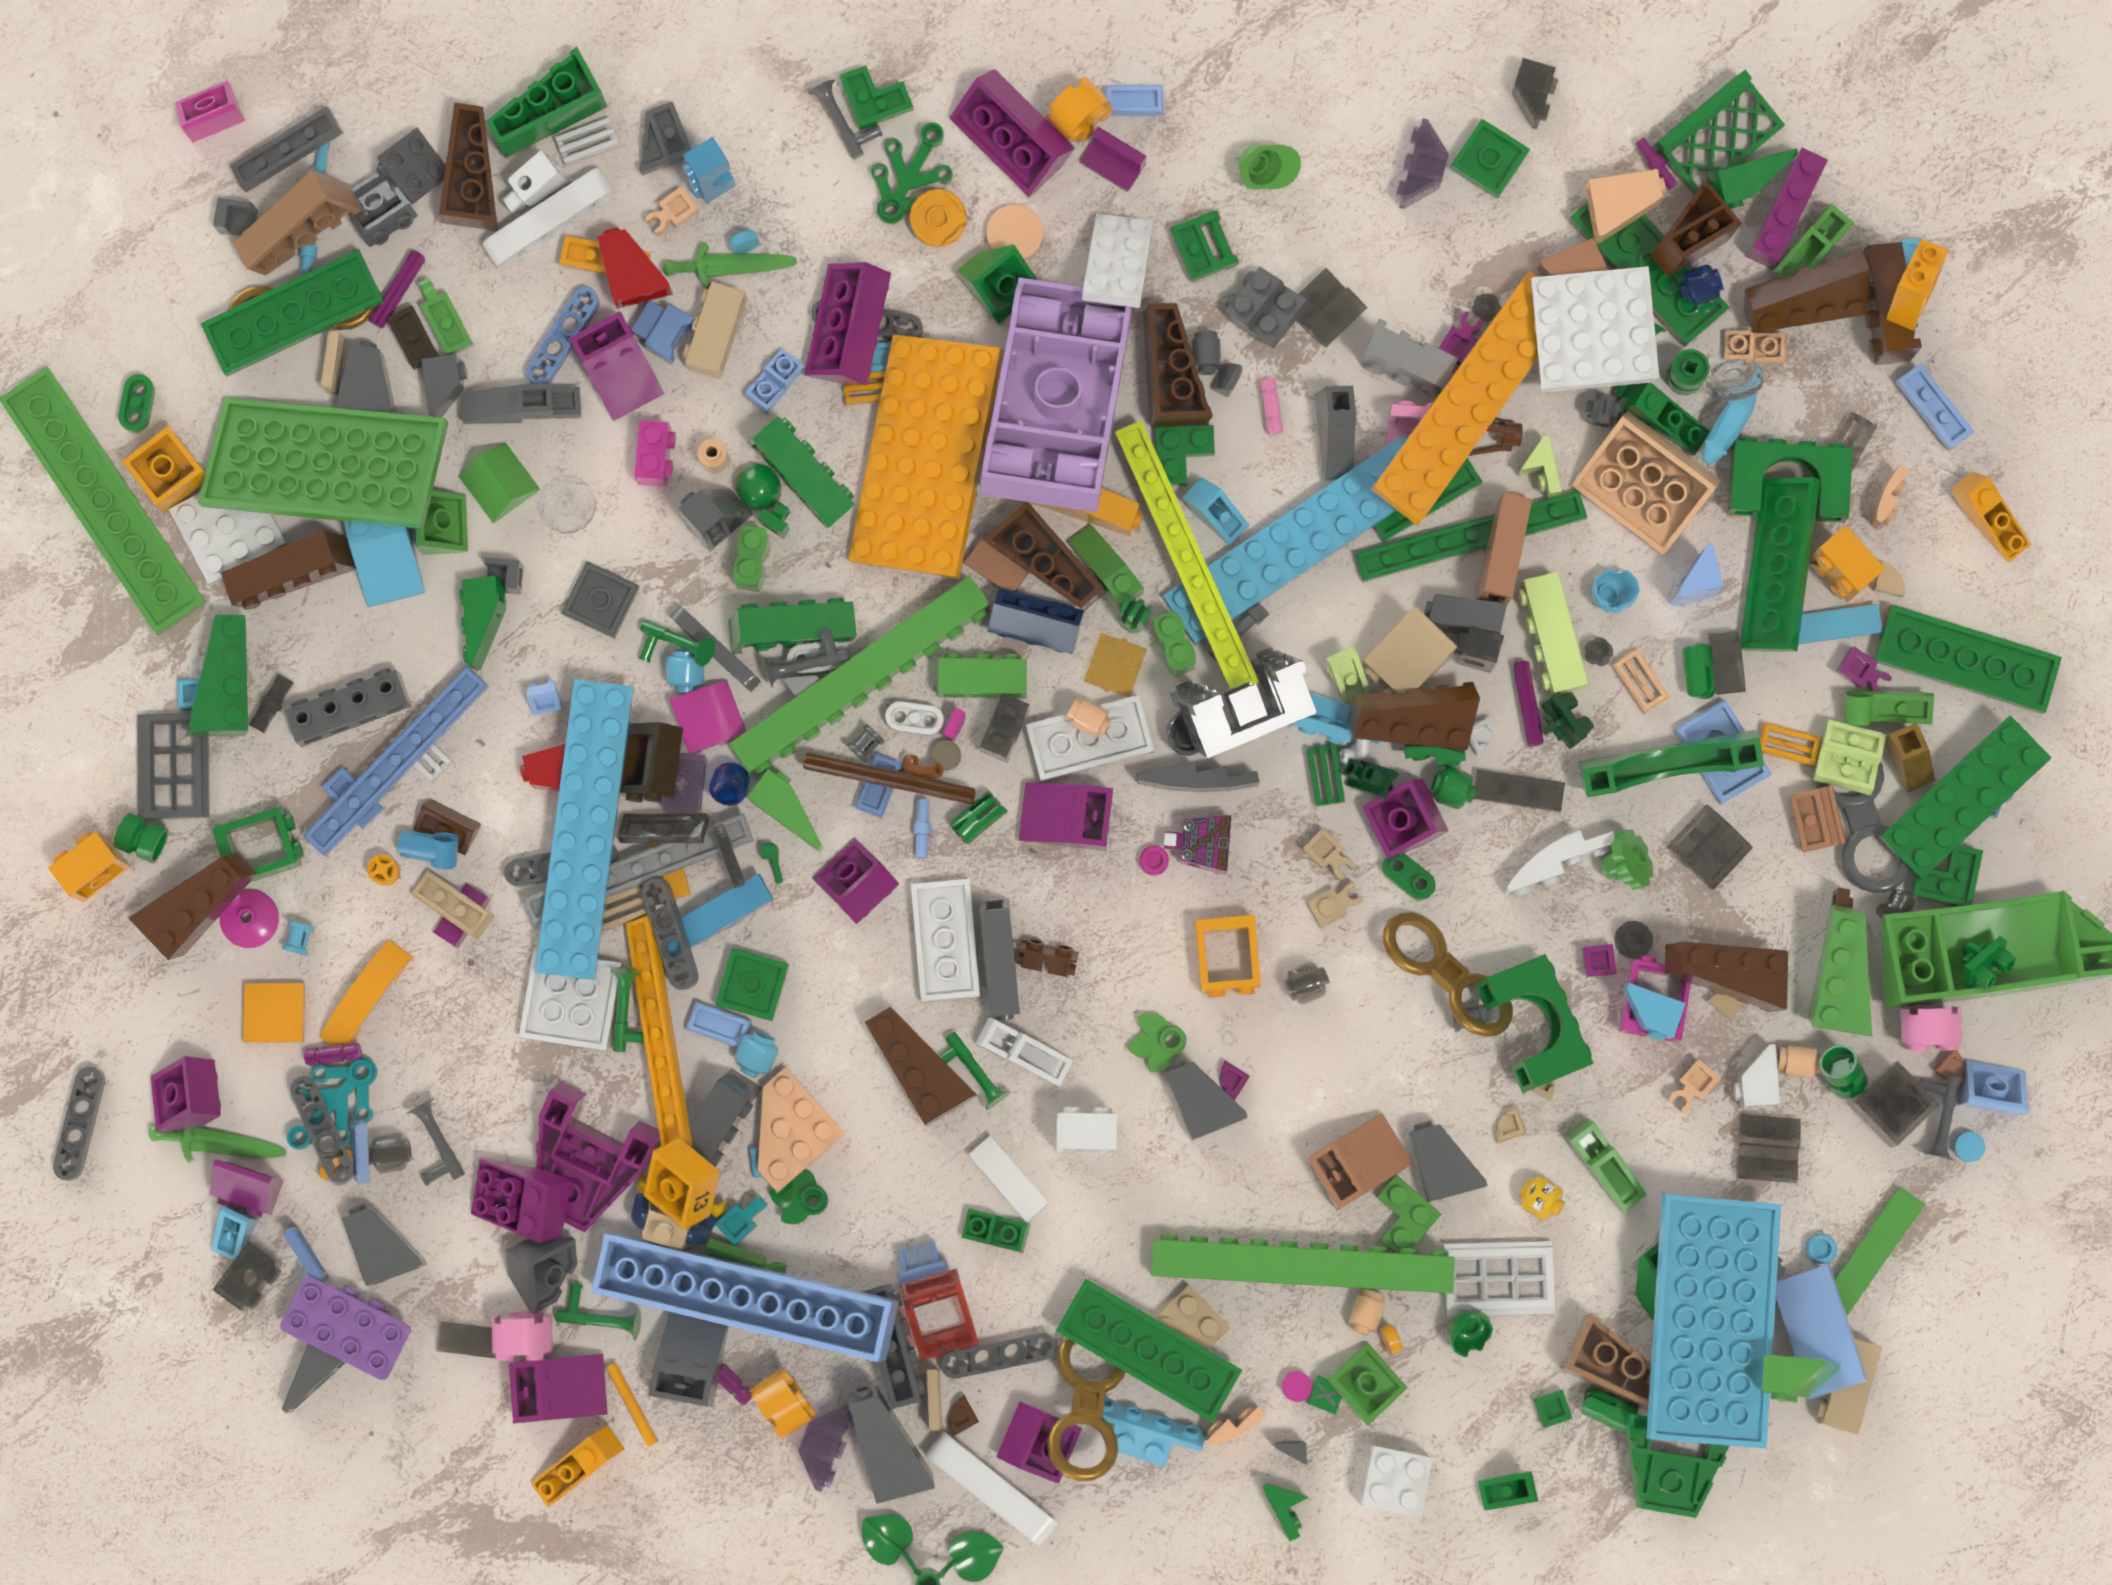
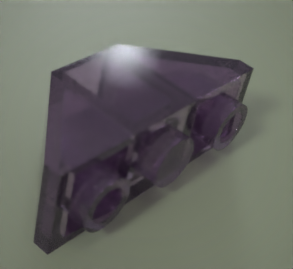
M1422 118L1420 127L1414 126L1410 143L1415 144L1413 154L1407 153L1403 170L1408 171L1406 181L1400 180L1396 197L1401 198L1399 208L1405 209L1439 190L1449 153L1428 119Z
M849 1404L810 1421L800 1444L799 1454L814 1489L818 1492H822L824 1487H831L836 1471L832 1470V1466L836 1458L841 1460L847 1446V1442L842 1440L846 1430H853L854 1421Z

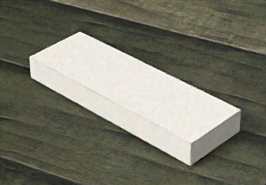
M991 1135L968 1154L1026 1223L1049 1204Z

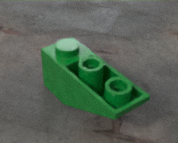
M1651 382L1629 384L1618 401V404H1621L1620 407L1626 413L1629 411L1662 437L1692 455H1696L1710 432Z
M497 576L462 580V588L459 590V600L464 607L461 629L466 638V646L463 647V659L468 667L476 671L482 669L506 612L505 581Z

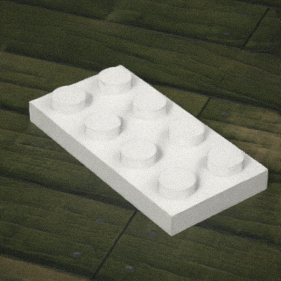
M1096 213L1083 287V301L1140 308L1153 220Z
M1140 695L1097 705L1109 711L1108 718L1112 719L1105 735L1099 733L1097 738L1071 726L1072 723L1066 720L1068 713L1026 724L1040 781L1044 782L1154 753Z
M970 879L911 884L921 1002L980 997Z

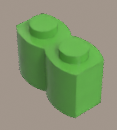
M744 526L738 538L740 554L734 563L733 577L738 589L759 592L765 581L763 563L769 555L770 540L765 528Z
M1172 610L1154 617V636L1158 645L1164 650V660L1169 672L1174 677H1178L1195 670L1196 654L1192 644L1185 638V627L1179 614Z

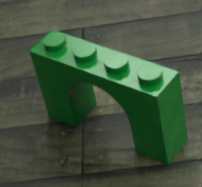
M1740 437L1739 440L1734 441L1731 447L1727 515L1757 517L1761 511L1762 480L1765 471L1781 462H1793L1805 467L1813 477L1820 480L1815 521L1845 523L1849 518L1853 448H1845V444L1842 443L1816 446V443L1813 441H1799L1798 444H1786L1784 439H1770L1769 442H1757V438Z
M1546 954L1475 983L1486 1011L1514 1000H1526L1538 1006L1548 1020L1550 1037L1545 1049L1540 1054L1511 1066L1522 1094L1594 1064L1591 1058V1050L1584 1042L1579 1031L1578 1020L1572 1015L1567 1003V995L1560 987L1555 976V968L1548 960Z

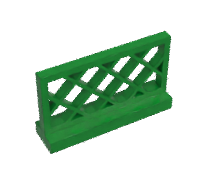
M1746 69L1736 75L1651 146L1657 154H1662L1694 195L1699 187L1692 180L1693 169L1707 170L1708 172L1722 169V167L1713 166L1715 151L1729 153V162L1726 167L1739 164L1785 126L1783 121L1750 81L1752 77ZM1746 90L1754 99L1753 110L1739 108L1740 95ZM1734 101V107H1727ZM1721 111L1733 112L1732 128L1717 126L1718 114ZM1738 113L1753 115L1751 130L1737 128ZM1758 115L1768 116L1775 126L1768 132L1757 131ZM1712 119V125H1705ZM1699 129L1711 130L1710 146L1695 144L1696 132ZM1717 131L1731 132L1730 148L1715 146ZM1736 133L1751 135L1750 147L1747 150L1735 149ZM1756 135L1762 136L1758 141H1756ZM1691 137L1690 143H1683ZM1677 147L1690 148L1688 164L1679 163L1671 152ZM1695 149L1710 150L1708 166L1694 164ZM1735 153L1741 154L1734 160Z

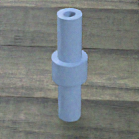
M917 799V822H914L913 835H916V858L926 859L928 854V836L931 835V823L928 822L929 799Z

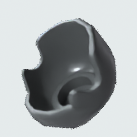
M1179 711L1167 724L1166 738L1168 745L1177 754L1186 756L1197 754L1198 752L1194 748L1181 711Z

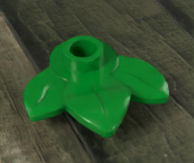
M806 1169L778 1194L773 1189L769 1191L772 1201L778 1207L784 1209L781 1215V1222L786 1224H800L809 1215L821 1214L828 1205L827 1193L816 1185L814 1175ZM811 1197H815L819 1202L817 1205L812 1206L808 1203V1200Z

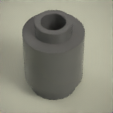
M1207 330L1194 333L1192 354L1196 361V369L1200 375H1213L1217 369L1221 368V340L1218 338L1216 331Z

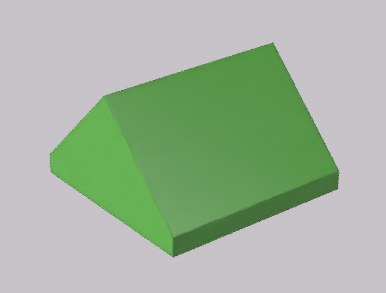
M506 443L478 453L459 477L493 524L541 490Z
M432 491L424 529L416 528V545L423 555L468 552L466 494Z

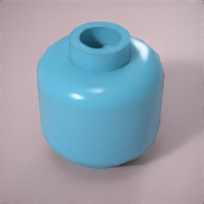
M686 649L674 650L673 655L666 659L667 683L677 687V692L694 691V686L703 684L705 680L704 666L696 664L695 655Z
M760 1031L744 1035L735 1054V1061L741 1066L740 1071L750 1077L769 1073L778 1054V1047L774 1044L775 1039Z

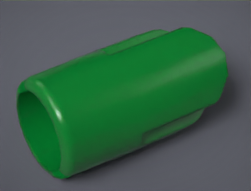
M1130 596L1123 601L1119 622L1124 630L1125 628L1128 629L1129 633H1139L1147 626L1150 606L1146 607L1143 599L1139 598L1138 601H1133L1134 596Z
M1694 644L1683 647L1681 651L1687 694L1700 699L1712 698L1716 691L1711 646L1709 644Z
M988 790L951 820L950 825L955 833L963 838L962 841L964 843L970 844L1003 817L1008 810Z
M1588 1387L1585 1390L1581 1406V1413L1624 1434H1627L1625 1413L1638 1414L1637 1411L1639 1410L1637 1406L1595 1387Z

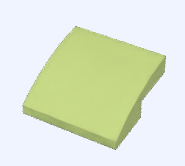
M1829 719L1822 739L1813 780L1871 795L1874 790L1878 765L1882 759L1886 734Z

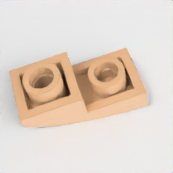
M1752 330L1726 331L1724 359L1725 361L1743 363L1786 364L1788 336L1786 333H1752Z
M1901 465L1888 479L1877 499L1871 521V526L1874 529L1881 523L1887 526L1898 513L1894 508L1900 501L1895 497L1908 484L1904 481V478L1910 473Z
M1248 1406L1236 1418L1240 1422L1236 1427L1229 1419H1226L1224 1422L1218 1419L1206 1431L1210 1435L1206 1441L1213 1445L1235 1438L1259 1423L1266 1414L1258 1406L1253 1410Z

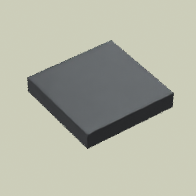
M586 561L561 614L615 639L640 586Z

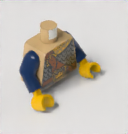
M641 1173L636 1185L638 1193L636 1194L631 1213L633 1223L639 1229H642L641 1238L676 1250H684L691 1245L704 1243L717 1222L716 1218H720L725 1214L726 1198L723 1199L722 1203L715 1204L714 1197L710 1217L683 1230L643 1196L646 1182L643 1180L644 1173Z

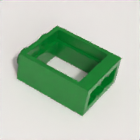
M281 807L212 828L220 857L237 853L231 833L276 819L287 858L254 868L258 874L251 882L302 866L300 858L304 857V852L300 841H295L292 830L296 829L293 816L290 812L286 813V810Z

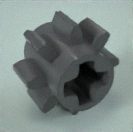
M1598 393L1595 395L1594 401L1587 400L1585 414L1591 418L1590 423L1592 425L1610 428L1612 427L1613 420L1619 421L1621 419L1623 408L1620 407L1621 404L1616 403L1617 397Z

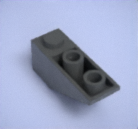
M1353 385L1324 387L1315 394L1324 480L1338 479L1354 468L1356 406Z

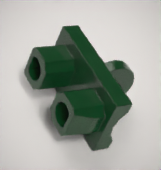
M1558 692L1541 705L1546 713L1543 718L1548 724V727L1542 730L1545 736L1553 732L1557 740L1563 739L1570 750L1588 737L1587 734L1594 728V725L1589 717L1585 715L1576 719L1571 710L1578 706V700L1572 692L1563 695Z
M1354 759L1348 761L1343 771V775L1349 778L1346 786L1385 800L1388 792L1393 790L1392 781L1397 779L1399 775L1393 769L1363 760L1359 762Z

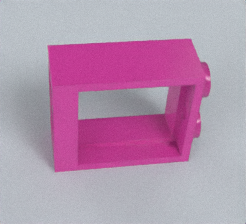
M1639 956V960L1634 959L1630 962L1627 984H1637L1639 971L1668 976L1665 974V965L1657 964L1656 958ZM1680 980L1677 1000L1686 1004L1675 1036L1670 1040L1665 1038V1041L1676 1043L1682 1041L1691 984ZM1624 997L1619 1032L1648 1037V1031L1642 1030L1638 1021L1631 1019L1632 1009L1626 997Z

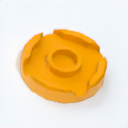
M942 189L928 190L918 196L911 207L909 217L911 229L916 237L926 245L934 247L948 246L958 240L964 232L967 222L966 209L960 198L952 192Z

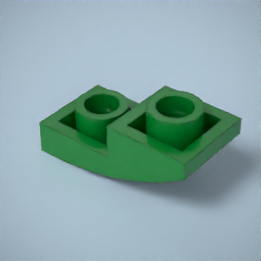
M1412 744L1403 745L1405 759L1412 758L1413 761H1422L1435 754L1436 764H1443L1444 767L1458 766L1461 764V761H1466V750Z
M968 1209L961 1238L1023 1253L1030 1224Z

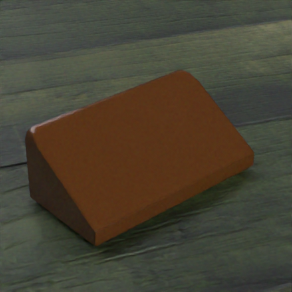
M429 799L422 805L413 830L431 835L439 832L453 833L459 837L458 853L465 856L481 824L433 799Z

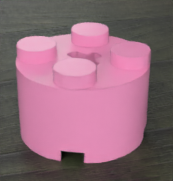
M1943 1006L1900 1008L1901 1044L1905 1045V1049H1910V1051H1929L1928 1045H1935V1048L1940 1050H1959V1044L1962 1043L1960 1006H1951V1008H1943Z
M509 1312V1318H501V1314L492 1315V1353L496 1354L497 1361L514 1360V1356L526 1355V1360H543L544 1356H548L549 1352L553 1351L551 1313L546 1314L544 1317L543 1312L535 1314L531 1312Z

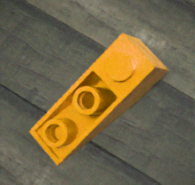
M1971 471L1950 489L1963 512L2007 562L2010 563L2031 545L1990 477Z
M606 1425L590 1435L535 1479L531 1485L549 1508L614 1459L625 1448L609 1426Z

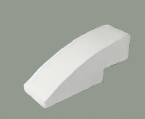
M992 1018L987 1019L975 1043L987 1051L1059 1087L1074 1061Z

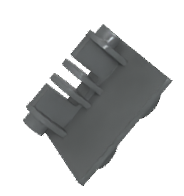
M418 127L376 157L379 161L376 168L377 174L382 178L391 177L411 204H414L444 181L446 165Z

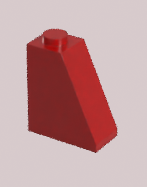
M610 228L605 230L603 235L597 236L613 302L617 309L673 295L672 288L667 279L626 229Z
M566 744L522 756L524 764L519 767L523 781H529V784L534 789L559 792Z

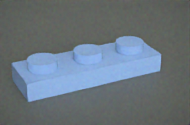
M1921 363L1895 382L1949 451L1975 432Z

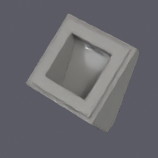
M813 675L783 678V681L793 696L797 697L817 683L819 678Z

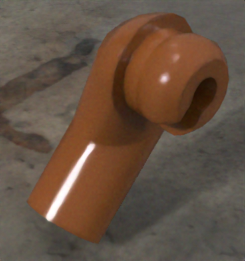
M905 755L902 759L903 765L901 768L905 774L929 779L939 778L943 775V767L939 763L924 766L918 765L919 758L916 755Z

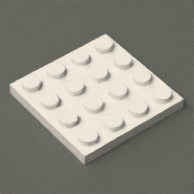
M1649 266L1531 277L1541 392L1659 382Z

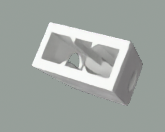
M540 150L508 179L514 190L502 198V200L511 212L516 211L523 204L534 208L571 184L572 181L555 159Z

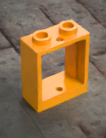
M1921 238L1898 284L1886 320L1914 331L1937 284L1949 249Z
M1255 915L1195 920L1201 993H1208V998L1226 996L1225 991L1237 990V995L1255 994V989L1261 987ZM1248 930L1252 979L1209 983L1204 934Z

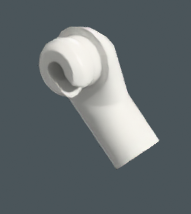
M1356 739L1355 744L1340 751V761L1344 764H1347L1350 759L1360 762L1369 754L1371 740Z

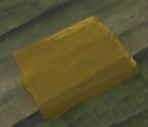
M1101 633L1084 682L1103 688L1106 693L1112 691L1130 697L1147 649L1128 643L1125 638L1119 640Z

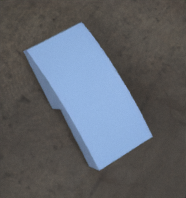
M782 348L764 367L760 377L745 391L744 397L763 413L767 414L795 382L805 368V365Z

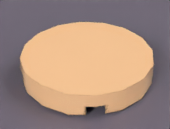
M1007 205L998 209L991 216L987 225V242L991 250L1014 244L1024 260H1028L1036 254L1042 245L1043 225L1039 216L1032 209L1023 205Z

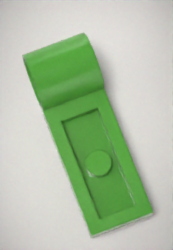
M1850 690L1846 692L1844 722L1855 726H1865L1871 722L1932 724L1934 693Z

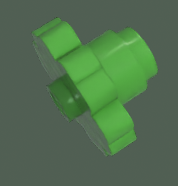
M1632 829L1616 833L1615 841L1611 842L1612 851L1601 858L1603 874L1608 879H1622L1624 884L1629 883L1632 890L1649 886V878L1653 877V863L1650 857H1648L1647 845L1640 835H1635Z

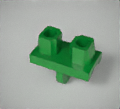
M1999 936L1988 946L1984 943L1976 945L1972 942L1963 946L1962 953L1964 958L1961 959V963L1964 965L1966 978L1962 980L1964 986L1969 989L1976 984L1987 991L1994 985L1997 979V973L1992 971L1994 967L2004 974H2007L2014 968L2016 957L2006 950L2007 940Z

